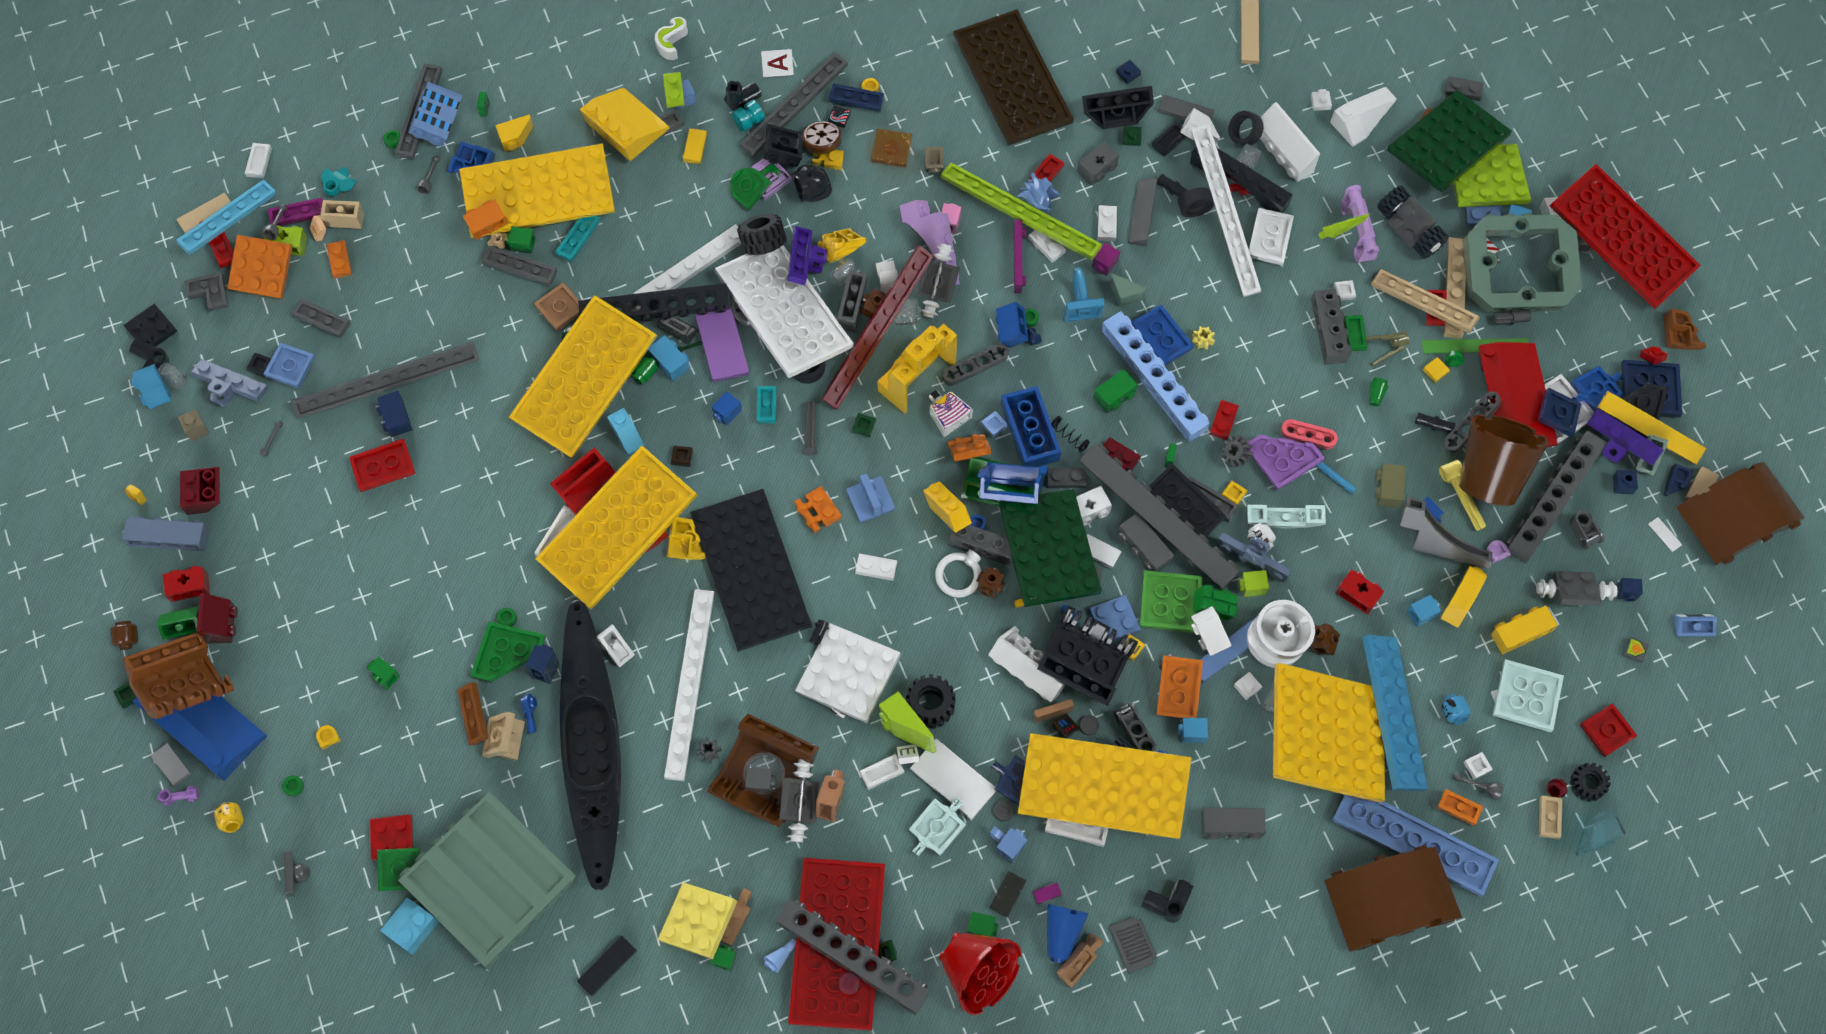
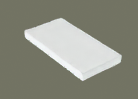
M935 739L936 752L933 754L925 750L919 757V762H915L910 767V770L951 804L958 798L963 803L958 810L972 821L997 792L994 790L995 786L938 739Z

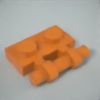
M975 433L971 434L970 437H956L954 440L947 441L954 462L991 454V447L985 434L977 435Z
M822 486L805 495L807 503H803L800 498L794 501L797 507L796 510L800 515H803L807 526L812 528L814 533L820 531L819 523L822 522L825 527H828L842 518L841 513ZM813 509L817 516L813 517L809 510Z

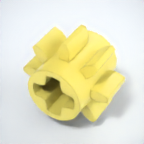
M1199 326L1198 332L1193 331L1192 336L1194 338L1192 344L1196 343L1197 349L1205 348L1207 350L1209 344H1214L1215 332L1211 333L1209 327L1202 328Z

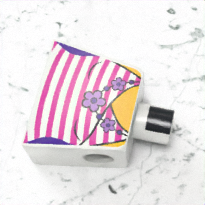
M935 390L929 395L933 402L930 405V415L943 437H946L972 418V408L953 392H948L942 396L938 390Z

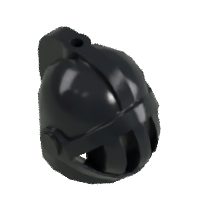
M805 164L798 167L792 175L801 202L820 201L829 197L832 193L828 174L822 168Z

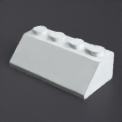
M1275 102L1261 116L1264 130L1259 140L1275 156L1278 164L1286 169L1289 177L1293 178L1297 183L1314 173L1320 153L1279 104Z

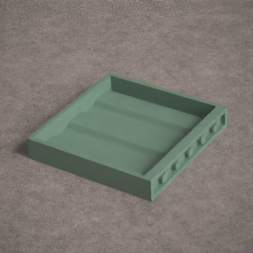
M490 791L487 794H482L476 800L477 804L472 809L468 808L461 815L462 819L457 823H452L446 829L447 833L442 838L438 837L430 845L432 848L427 853H421L416 858V863L411 868L407 867L400 874L401 878L398 880L486 969L577 880L576 875Z

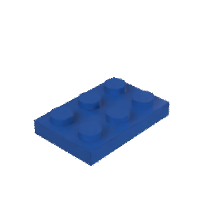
M1162 304L1132 321V326L1141 332L1143 340L1152 346L1154 354L1163 360L1165 366L1194 347Z

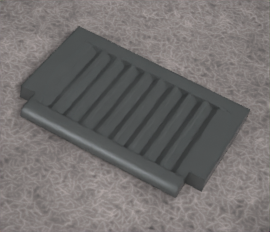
M1133 917L1109 926L1128 974L1153 964L1152 960L1156 959L1157 956L1141 919L1135 921Z

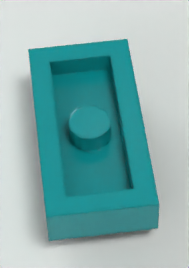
M757 386V423H776V386Z

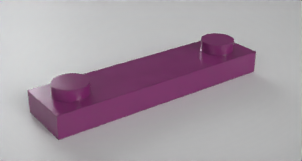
M1014 220V293H1022V287L1026 286V276H1022V238H1025V227H1022V220Z

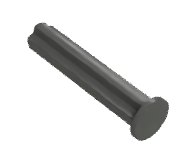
M807 401L805 403V439L802 454L807 456L817 454L815 449L816 403L814 401Z

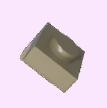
M925 147V170H929V173H939L940 169H944L943 147Z

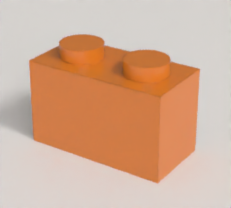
M496 199L486 201L481 207L471 209L463 215L475 240L509 224Z

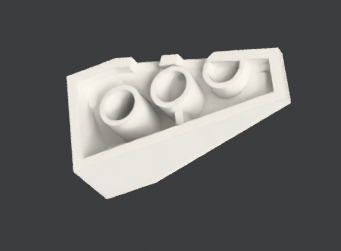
M1383 87L1349 101L1334 110L1330 123L1354 147L1369 136L1373 128L1377 126L1381 118L1397 99L1386 87Z

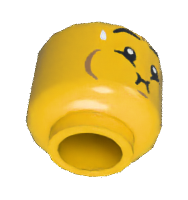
M222 803L214 811L217 827L221 831L227 833L235 832L244 822L241 808L237 803Z

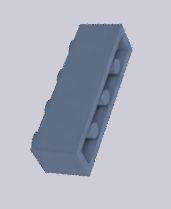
M135 516L134 518L126 519L122 540L132 547L205 551L209 529L203 522L198 520L184 522L180 519H173L172 521H167L162 518L146 519Z

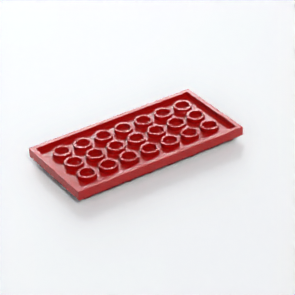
M1597 164L1591 167L1549 206L1576 230L1577 234L1654 310L1701 266Z
M804 858L800 902L806 906L805 909L810 913L815 911L823 917L822 921L828 925L830 922L837 925L841 929L839 932L845 936L850 934L858 940L857 944L864 947L867 945L875 951L874 955L878 957L885 864ZM805 917L798 918L797 925L803 926L807 923ZM816 928L813 931V935L821 937L825 931L822 928ZM796 937L788 1025L872 1031L875 989ZM834 939L830 943V946L835 949L842 945V942L838 939ZM850 951L847 956L851 960H856L859 957V953L857 951ZM868 962L865 965V969L869 972L877 968L874 962Z

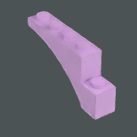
M914 200L900 205L902 222L909 224L918 232L930 248L937 262L940 259H937L934 255L939 253V249L936 246L940 247L942 243L952 246L951 250H954L948 213L935 212L930 214L928 201ZM950 252L949 256L952 260L944 262L957 266L956 255L954 252ZM958 273V277H957V281H956V285H955V286L960 285V283H959V273Z

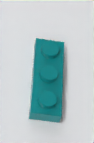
M600 217L579 218L555 251L556 255L572 263L601 222Z

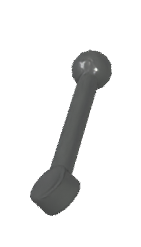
M281 421L275 422L276 427L265 448L260 450L262 456L268 455V449L278 429L283 426Z

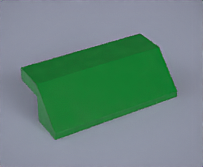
M982 457L970 458L961 498L999 507V501L1002 500L980 498L981 478L978 477L980 469H985L988 462H1002ZM990 483L988 490L1034 494L1035 487Z

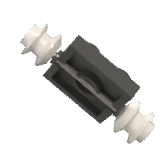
M942 243L940 247L936 246L939 249V253L934 254L940 260L938 262L931 260L920 278L916 294L929 298L930 301L922 302L925 308L920 311L923 312V316L934 318V315H938L935 310L940 307L934 301L939 300L951 303L960 267L944 262L952 260L949 255L954 250H951L952 246Z
M1555 571L1554 581L1550 579L1548 583H1545V580L1541 579L1540 583L1536 585V592L1540 595V598H1544L1545 594H1547L1551 599L1555 593H1558L1560 604L1600 606L1601 600H1604L1605 597L1612 601L1617 596V586L1612 581L1609 582V585L1601 581L1597 586L1594 573Z
M799 759L798 763H794L798 767L797 771L793 772L799 778H783L780 819L796 823L788 826L792 833L787 837H790L792 842H803V839H807L804 836V831L808 830V827L803 825V822L815 823L819 783L810 782L806 779L813 776L809 770L814 765Z

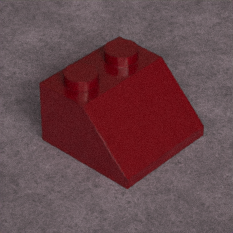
M205 593L200 594L197 632L208 644L232 643L233 636L236 635L234 619L238 615L237 606L230 599Z

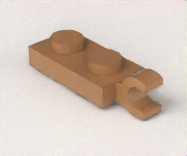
M744 888L741 892L721 939V942L731 947L751 911V908L746 906L752 896L751 891Z
M1090 933L1086 938V943L1081 942L1056 974L1068 987L1072 988L1096 959L1097 955L1094 952L1102 946L1103 940L1099 936L1096 938L1093 933Z

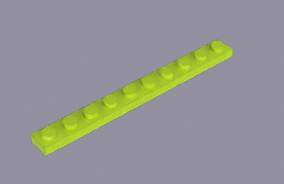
M952 162L941 173V179L1012 218L1022 220L1023 224L1091 261L1102 248V244Z

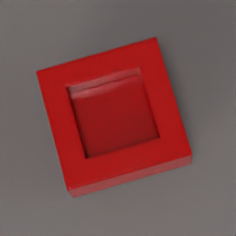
M1651 346L1641 350L1639 357L1655 365L1666 361L1668 354L1659 347Z

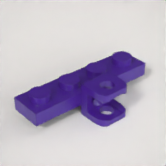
M795 226L793 230L787 281L805 285L808 271L821 273L823 270V263L827 259V250L814 245L811 246L813 230Z
M1597 408L1587 423L1610 438L1603 450V455L1613 462H1620L1627 452L1630 451L1653 466L1664 451L1661 447ZM1616 449L1617 454L1612 456L1611 451Z

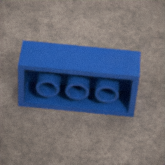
M1038 386L1001 395V408L1021 465L1039 467L1060 461L1061 449Z

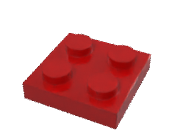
M411 814L370 819L371 859L373 861L378 860L377 850L414 848Z

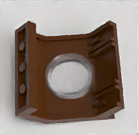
M747 714L739 723L738 729L740 732L721 772L709 785L707 792L716 798L749 812L753 816H757L772 825L780 827L786 821L780 819L783 778L798 779L799 777L793 774L798 768L794 763H798V760L802 759L810 764H814L819 747ZM747 767L772 769V775H775V785L770 787V793L746 791Z

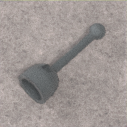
M438 155L433 157V164L426 179H421L417 183L416 190L422 194L427 195L431 191L432 184L429 179L437 162L440 161Z
M284 204L280 205V211L273 224L266 225L262 231L263 236L269 240H275L279 234V229L276 225L282 213L287 210V206Z
M1459 773L1454 774V780H1461L1487 789L1489 796L1499 800L1503 784L1493 782L1485 785L1462 777Z

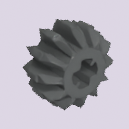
M1238 435L1236 438L1235 436H1230V441H1224L1226 447H1221V450L1225 451V453L1221 457L1226 458V464H1231L1232 467H1237L1238 465L1243 467L1244 461L1250 462L1248 456L1254 454L1249 451L1253 448L1251 444H1248L1249 439H1243L1241 435Z

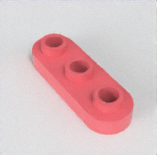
M1293 419L1286 420L1281 427V434L1286 439L1300 443H1314L1316 447L1323 449H1332L1338 441L1337 434L1331 429ZM1291 429L1293 433H1289L1287 430Z

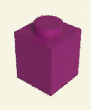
M1105 242L1101 250L1093 258L1092 267L1096 272L1107 276L1119 261L1120 251Z

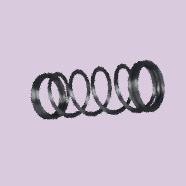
M1060 415L1054 418L1051 425L1053 428L1056 427V432L1063 430L1062 437L1069 436L1068 442H1075V448H1078L1079 452H1083L1088 447L1090 441L1086 439L1079 447H1076V443L1082 434L1070 442V437L1075 429L1064 437L1063 433L1069 423L1063 429L1057 431V427L1063 418Z

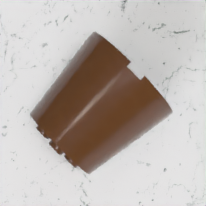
M1483 414L1475 415L1470 425L1459 482L1460 488L1470 496L1487 503L1501 506L1514 505L1546 450L1548 439L1544 435L1538 436L1535 434L1536 430L1512 419L1492 415L1491 418H1485Z

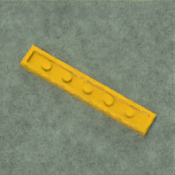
M1609 391L1606 392L1597 407L1647 437L1649 434L1669 440L1666 448L1697 465L1706 450L1704 446Z

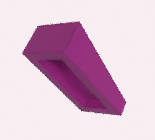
M1057 882L1033 892L1037 905L1062 895Z

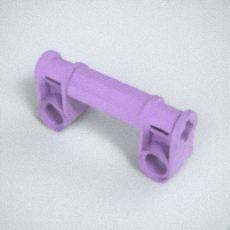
M1353 185L1345 190L1341 200V212L1344 216L1352 214L1354 218L1369 214L1366 201L1362 198V188L1360 185ZM1368 216L1365 222L1356 226L1359 237L1357 245L1354 247L1356 262L1376 260L1380 250L1376 246V236L1370 216Z

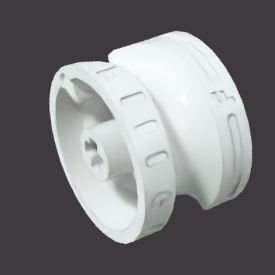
M1289 600L1273 601L1261 610L1248 629L1247 643L1249 650L1256 660L1268 667L1275 668L1277 663L1293 665L1312 644L1315 636V625L1308 611L1300 604Z

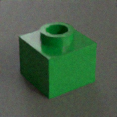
M721 945V948H717L714 958L710 960V963L714 967L731 972L737 955L733 952V948Z

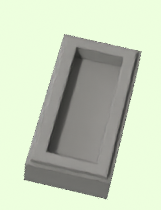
M168 743L150 755L174 787L191 775V772Z

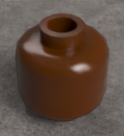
M131 621L116 622L115 626L110 629L112 645L120 647V650L132 649V645L139 641L137 626L131 624Z

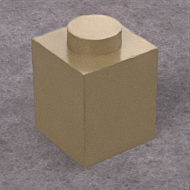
M196 409L178 417L184 432L191 441L209 434L203 418Z

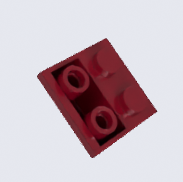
M219 467L180 471V507L187 515L207 513L220 504Z

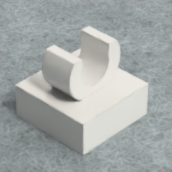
M1320 89L1318 92L1311 93L1313 111L1331 110L1332 104L1329 91Z

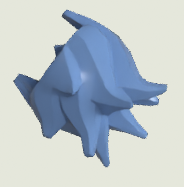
M1031 173L1032 180L1028 179L1029 183L1024 182L1026 187L1020 188L1021 193L1017 197H1023L1020 200L1044 213L1052 210L1051 199L1059 196L1060 193L1053 189L1052 183L1046 177L1041 180L1034 173Z

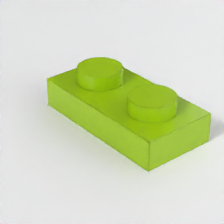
M681 72L663 74L667 108L685 106Z

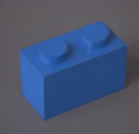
M1016 302L997 308L996 322L999 329V341L1009 348L1029 341L1025 308Z

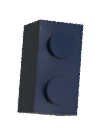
M399 391L377 397L379 405H376L379 416H383L384 421H381L384 432L388 431L389 435L394 437L413 430Z
M535 644L525 666L532 678L550 684L559 666V661L553 648L544 644L542 646Z

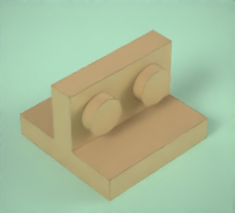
M511 712L490 717L487 724L488 739L484 740L482 757L491 758L498 756L512 761L518 760L525 721L515 719V714Z

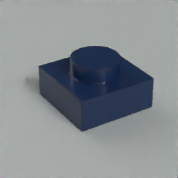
M1128 60L1117 68L1116 73L1129 84L1141 75V70L1131 60Z

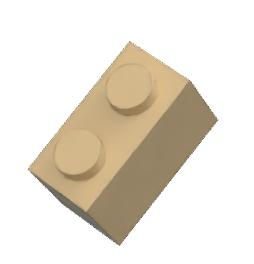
M323 200L320 216L326 227L362 229L364 211L360 202Z

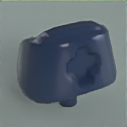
M1028 328L1029 341L1027 342L1031 346L1040 344L1042 341L1040 334H1037L1035 328Z

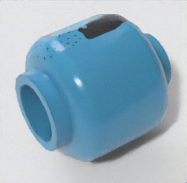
M1451 694L1445 697L1441 709L1449 723L1459 725L1469 720L1471 709L1464 696Z

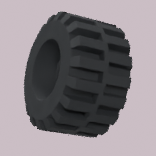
M761 214L751 217L742 222L737 228L742 249L748 255H763L773 252L787 241L781 217L776 214Z
M929 674V678L923 675L921 680L916 678L913 681V685L910 684L906 692V702L927 728L932 726V729H935L936 725L943 726L944 722H948L950 716H953L956 696L953 693L952 685L949 686V682L946 679L942 681L941 676L933 678V674ZM925 694H936L941 698L942 705L937 709L927 710L919 704V699Z

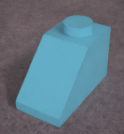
M624 408L607 417L611 429L627 455L634 453L641 446L645 447Z

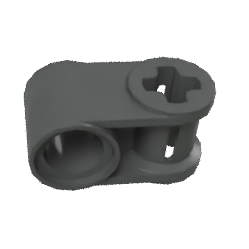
M1581 510L1570 520V527L1583 549H1589L1591 545L1597 542H1604V535L1590 512ZM1578 519H1581L1584 524H1581Z

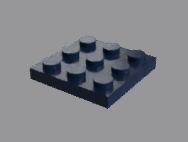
M1623 360L1621 362L1623 397L1646 383L1668 387L1661 416H1682L1680 364L1660 362L1654 365L1648 361Z

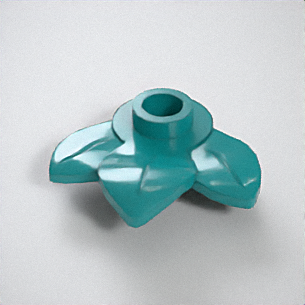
M343 167L334 173L326 168L321 174V180L324 183L323 191L327 196H336L340 192H347L357 182L356 179L349 178L347 167Z

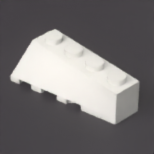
M1016 626L1012 627L998 638L989 656L993 658L995 663L1006 668L1011 675L1022 680L1027 687L1038 692L1043 699L1052 702L1059 696L1065 684L1037 670L1043 652L1030 646L1031 641L1027 637L1022 638L1018 634L1019 629Z

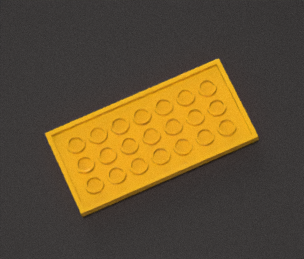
M603 143L460 169L466 212L481 207L486 201L496 199L509 223L488 235L508 232L511 230V226L530 228L615 212ZM469 229L471 238H474L473 234Z
M594 295L512 411L509 418L573 459L650 348L657 334Z
M641 446L535 559L592 610L690 505L698 494L646 448Z
M1030 733L1018 814L1180 839L1192 757Z

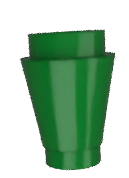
M1375 377L1370 382V405L1376 407L1381 405L1389 387L1386 379Z

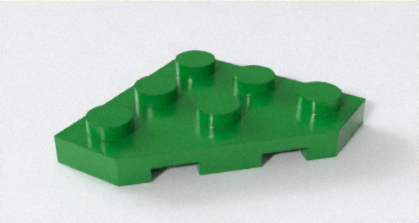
M489 621L470 675L471 678L491 683L527 663L535 644L542 646L546 636Z

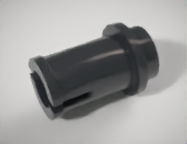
M819 619L814 624L816 627L809 640L811 643L814 642L815 645H821L826 630H829V623Z

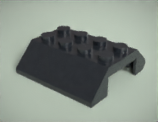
M1068 605L1057 622L1041 655L1037 670L1108 706L1117 689L1115 688L1128 658L1134 653L1138 641L1130 638L1125 647H1123L1128 639V636L1124 634L1117 646L1112 644L1111 642L1116 637L1117 630L1112 629L1106 638L1111 627L1096 619L1090 629H1088L1093 620L1091 616L1086 618L1082 627L1076 625L1082 616V612L1078 610L1071 620L1076 609Z

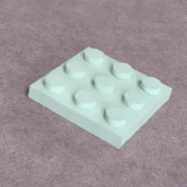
M1505 659L1492 716L1552 732L1564 675Z

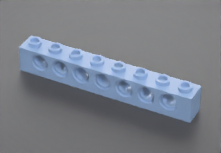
M1120 311L1105 320L1101 331L1186 440L1191 442L1207 432L1210 424L1207 416L1202 414L1196 402L1187 396L1185 388L1176 382L1174 374L1165 368L1163 360L1154 354L1152 346L1143 340L1141 332L1132 326L1130 318L1124 316ZM1120 332H1125L1127 335H1121ZM1131 346H1136L1138 349H1132ZM1141 360H1147L1149 363H1143ZM1152 374H1158L1160 377H1154ZM1163 388H1169L1171 391H1165ZM1174 402H1180L1182 405H1176ZM1186 416H1191L1193 420L1187 419Z

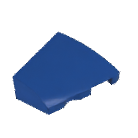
M461 141L447 171L450 173L460 172L461 168L492 163L496 154L492 150Z

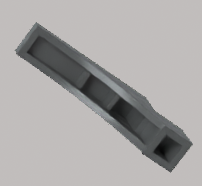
M1407 497L1401 514L1400 526L1410 530H1417L1413 550L1490 569L1493 552L1478 548L1458 538L1435 519L1426 507V501Z

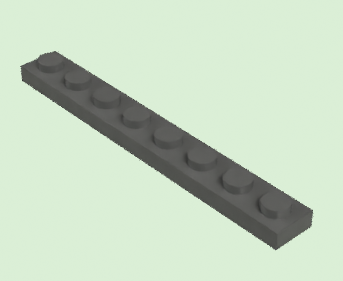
M834 52L740 143V147L754 157L763 149L766 142L767 125L772 124L784 128L848 66V62Z

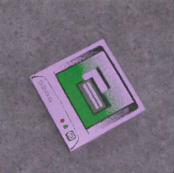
M763 158L750 167L758 170L772 182L770 187L761 196L764 201L792 181V177L779 163L771 164L769 160Z

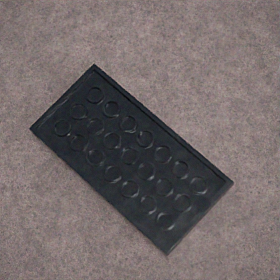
M764 489L691 512L738 652L812 627Z

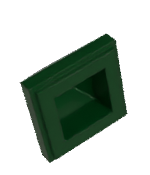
M892 940L879 944L878 954L880 959L885 957L891 962L897 960V951Z

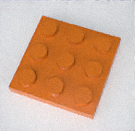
M237 235L227 289L283 299L293 245Z

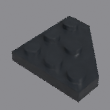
M1646 383L1621 399L1660 420L1668 387ZM1626 425L1627 427H1629L1630 429L1634 430L1635 432H1637L1638 434L1647 439V436Z

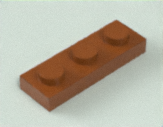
M470 682L457 691L468 743L475 746L488 739L477 683Z

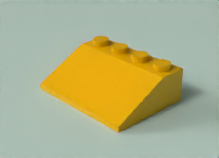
M624 87L595 97L580 109L585 123L629 161L633 160L670 129L665 122Z

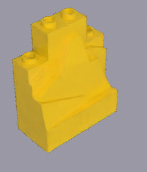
M944 323L939 328L930 325L906 347L901 356L894 362L892 368L877 381L878 392L905 414L907 412L908 386L939 356L951 366L956 364L957 334Z

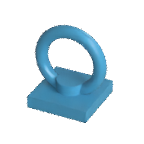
M1077 267L1073 272L1075 301L1066 304L1063 314L1064 322L1100 318L1105 306L1104 298L1092 300L1087 298L1084 273L1081 268Z

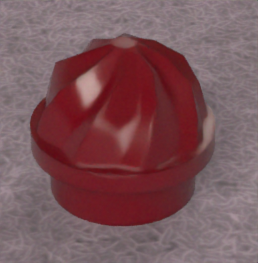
M1555 778L1548 782L1547 792L1551 797L1562 798L1567 794V783L1563 779Z

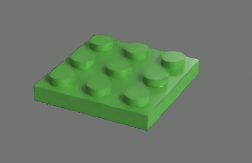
M1144 570L1140 628L1194 633L1191 627L1194 624L1191 616L1197 614L1193 612L1194 592L1202 587V576Z

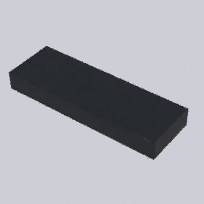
M621 936L577 982L593 997L637 950Z

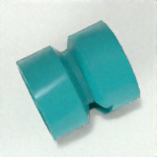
M755 100L746 103L744 108L740 107L732 112L733 120L742 132L752 128L753 124L757 125L765 120L764 113Z

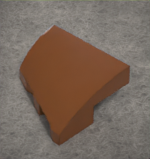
M1672 308L1663 315L1666 346L1668 348L1684 350L1706 348L1705 342L1701 343L1696 333L1699 331L1692 323L1688 312Z

